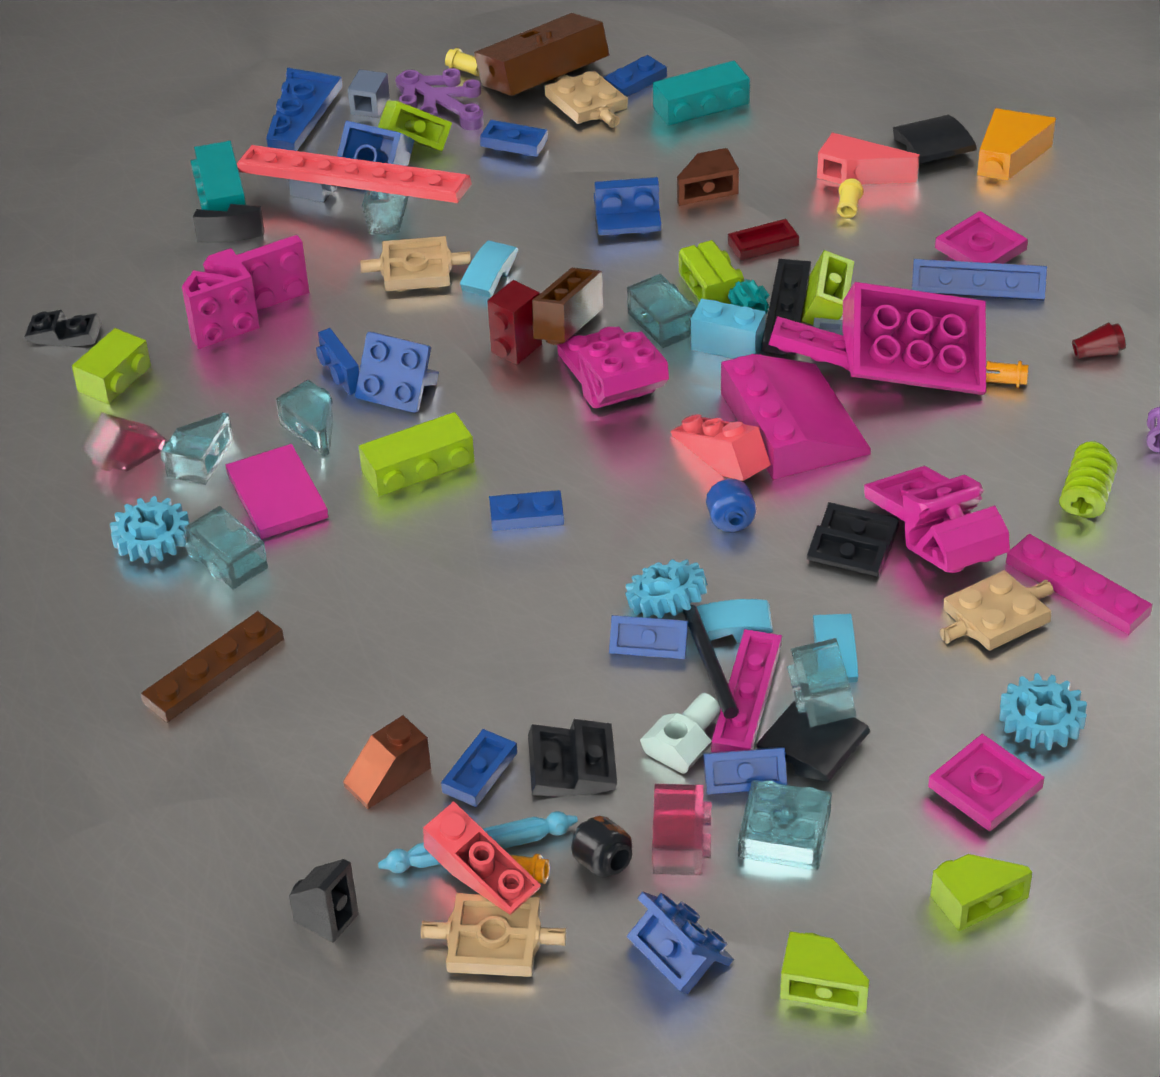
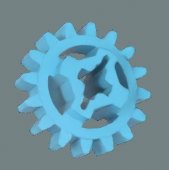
M152 496L150 502L147 503L142 498L137 499L138 505L134 507L129 504L124 505L125 513L116 512L114 514L116 521L110 523L114 548H118L120 556L129 553L130 561L133 562L139 557H143L144 563H149L151 557L155 556L159 561H163V554L168 552L171 555H176V546L185 547L187 545L185 537L191 536L187 511L182 510L180 503L172 506L170 498H166L162 503L157 501L156 496Z
M671 559L667 565H662V563L658 562L648 568H643V575H633L631 577L633 583L626 584L627 592H625L629 607L633 609L635 615L643 613V616L647 618L655 615L657 618L662 619L665 613H671V615L676 616L678 613L683 612V609L690 610L691 602H701V595L707 593L706 586L708 584L703 568L700 569L697 562L690 565L687 559L680 563L676 562L675 559Z
M1039 673L1034 675L1033 681H1028V679L1021 676L1019 677L1018 686L1009 683L1007 693H1002L999 720L1005 722L1004 731L1006 733L1016 731V742L1019 743L1024 739L1030 740V748L1035 749L1038 743H1044L1046 749L1051 750L1053 742L1066 747L1068 737L1077 740L1080 729L1085 727L1087 702L1080 701L1082 692L1080 690L1069 691L1070 682L1068 680L1061 684L1055 683V675H1051L1048 681L1042 680Z

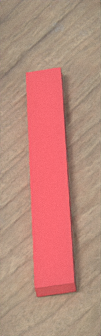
M251 145L237 162L238 170L242 173L458 203L472 185L470 175L256 145Z

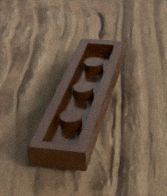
M259 611L255 612L141 692L143 704L168 723L283 641L282 628Z

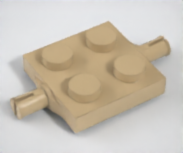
M596 71L585 72L583 75L569 77L567 74L554 78L557 81L556 83L545 86V97L577 124L600 119L613 128V126L616 127L620 122V118L614 113L627 109L628 98Z
M446 236L382 241L383 251L380 259L360 260L361 273L381 271L384 277L385 291L450 286L449 273L452 266L470 265L471 263L470 251L451 253L447 247Z
M1003 570L944 598V610L956 622L940 629L941 638L945 643H950L965 635L978 640L989 651L1051 622V610L1040 599L1052 595L1053 587L1048 580H1043L1041 583L1030 588L1025 587Z
M456 893L454 911L448 918V921L430 922L423 920L421 939H446L448 946L446 958L447 972L532 977L534 957L539 950L540 944L565 946L566 928L541 927L539 919L540 897H530L514 913L509 915L480 894Z

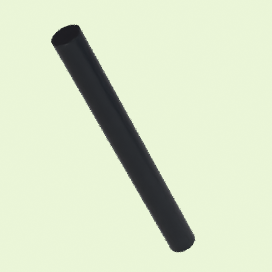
M690 605V610L683 609V615L685 620L689 621V630L724 717L728 719L734 718L739 714V709L699 611L695 605Z

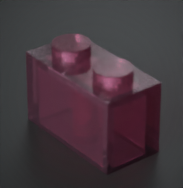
M655 784L652 840L653 874L702 875L703 858L711 859V834L703 833V826H711L712 802L704 801V785Z

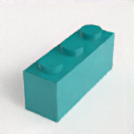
M735 60L653 82V108L667 126L750 103V78Z
M231 141L194 147L196 159L190 160L201 209L227 211L230 204L246 205Z

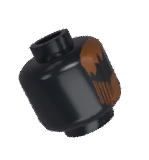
M604 816L590 818L581 823L574 831L571 845L572 856L595 876L605 878L616 875L625 870L629 865L633 854L631 836L609 818Z

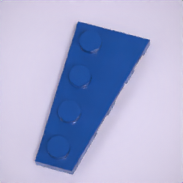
M287 68L286 81L283 82L281 88L282 95L276 104L277 112L276 115H273L267 134V146L297 151L343 87L342 77Z

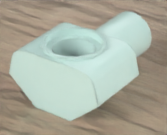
M702 693L682 714L672 713L663 715L640 739L644 752L682 774L687 773L703 753L710 748L711 740L704 730L720 714L721 707L718 701L711 695Z

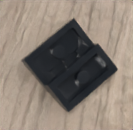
M949 114L893 127L894 139L905 144L908 152L920 154L919 163L977 150L976 143L966 128Z
M828 502L820 526L817 525L807 553V560L878 577L897 534L899 518Z
M798 696L757 742L756 747L757 749L784 747L785 760L788 763H792L797 776L829 782L870 733V729L864 722L834 706Z
M574 719L570 729L531 725L528 733L532 795L578 796L616 789L617 774L612 724Z

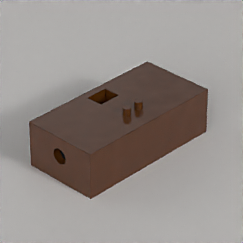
M574 13L567 14L474 52L482 86L510 96L610 56L603 22Z

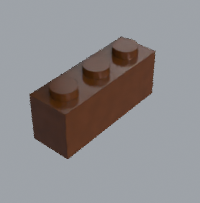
M572 267L532 300L534 339L546 340L548 344L552 345L563 344L603 309L602 271Z

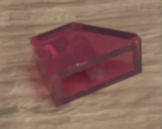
M102 412L83 449L93 457L92 463L105 471H111L114 468L127 472L167 449L170 442L149 425Z

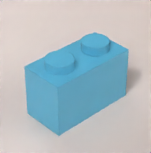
M701 298L691 317V350L732 359L750 354L759 355L762 350L766 311Z

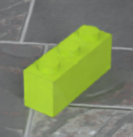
M456 412L358 445L362 473L378 497L475 462L473 436Z

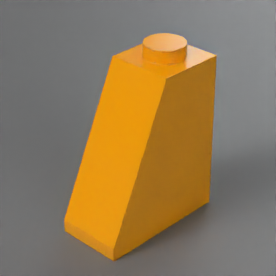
M995 108L980 147L977 175L1003 180L1012 178L1052 147L1056 118Z

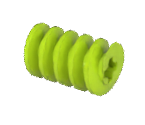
M1096 441L1085 442L1079 445L1074 452L1071 467L1068 470V476L1065 479V485L1059 498V505L1069 514L1083 518H1095L1105 511L1118 463L1103 444Z

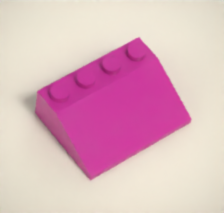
M854 282L843 300L842 324L851 377L985 395L986 301Z
M750 354L721 362V394L738 422L759 427L771 464L766 470L772 480L871 454V448L816 364L758 354Z

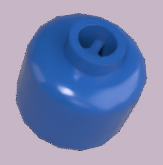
M725 479L713 485L707 493V509L713 524L718 529L724 532H738L748 527L755 519L757 510L750 489L744 482L737 479Z

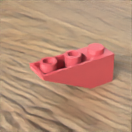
M832 132L818 152L817 178L839 184L849 178L857 179L861 185L916 183L918 180L920 154Z
M696 414L684 418L682 425L671 430L674 438L723 477L744 481L771 465L759 427L745 425L742 422L723 421L721 418L711 419Z
M454 801L423 827L424 848L451 875L509 915L514 913L541 888V885Z

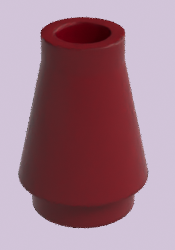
M1108 322L1084 336L1072 340V347L1076 358L1081 359L1085 357L1118 355L1119 351L1126 348V342L1121 326L1118 323L1111 325Z

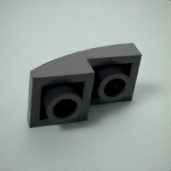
M230 204L227 211L196 209L193 215L197 242L241 241L263 236L265 232L261 206Z
M62 310L44 311L32 316L24 337L27 342L47 346L74 347L91 345L96 342L102 322L97 313L84 316L77 315L67 319Z

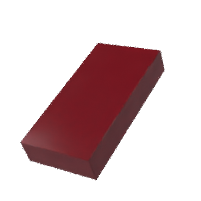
M782 219L729 233L728 244L739 260L742 261L799 246V235L787 219Z

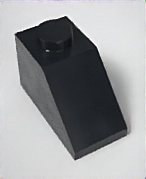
M345 859L315 867L305 879L299 880L294 885L289 895L294 922L332 943L359 915L351 862Z

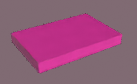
M292 444L225 464L227 475L261 540L329 518L328 509Z

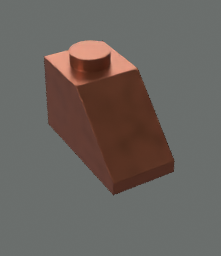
M728 148L697 153L677 176V203L679 206L739 194V168Z
M402 715L370 736L344 779V787L367 809H370L431 769L428 737Z

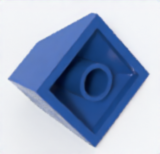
M346 120L337 157L408 166L415 140L400 132Z

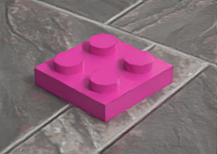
M981 211L939 235L935 240V248L955 261L1005 264L1027 250L1028 245L1027 238Z
M981 734L931 774L928 787L991 832L1043 788L1045 777L990 738Z

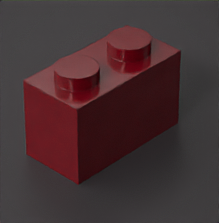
M512 280L487 300L492 353L518 365L542 345V339H534L532 300L540 292Z

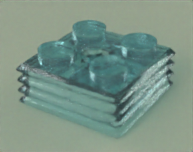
M753 780L738 837V857L818 870L831 813L832 793L812 787L803 788L778 784L773 781Z

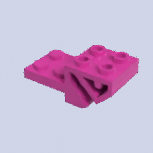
M294 235L238 255L235 254L232 248L209 255L203 263L205 272L193 270L182 285L191 339L198 349L260 328L257 311L310 293L303 242L298 235Z
M619 326L605 327L593 334L573 336L565 343L557 345L558 355L582 384L583 397L592 408H601L654 393L657 388L663 387L669 380L667 360L642 331L625 333Z
M924 465L864 485L866 499L905 522L906 548L947 573L960 572L966 566L978 562H989L994 560L996 556L1010 552L1009 531L996 506L994 505L971 513L982 500L981 494L984 490L980 482L965 474L948 479Z

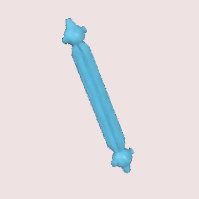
M555 811L549 814L546 819L534 816L483 828V830L505 849L539 841L548 833L555 836L563 835L570 826L578 822L577 816ZM419 843L409 851L403 849L392 850L387 858L378 862L379 869L390 870L394 873H403L410 866L425 868L440 863L424 848V843Z

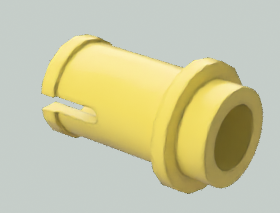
M460 48L450 49L445 57L446 66L479 76L475 56L463 53Z
M846 179L839 186L840 200L837 213L841 217L852 218L856 215L858 201L864 193V189L857 179Z

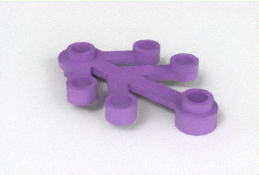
M449 68L443 71V75L424 76L416 70H405L396 77V87L403 94L399 97V102L418 108L416 95L422 94L424 95V105L420 110L438 117L436 103L458 114L460 126L465 130H477L484 125L483 111L479 105L474 103L464 105L451 98H476L481 95V83L478 80L470 79L465 81L463 86H458L461 83L460 71L458 69ZM434 85H446V86H448V87H432V86H434Z

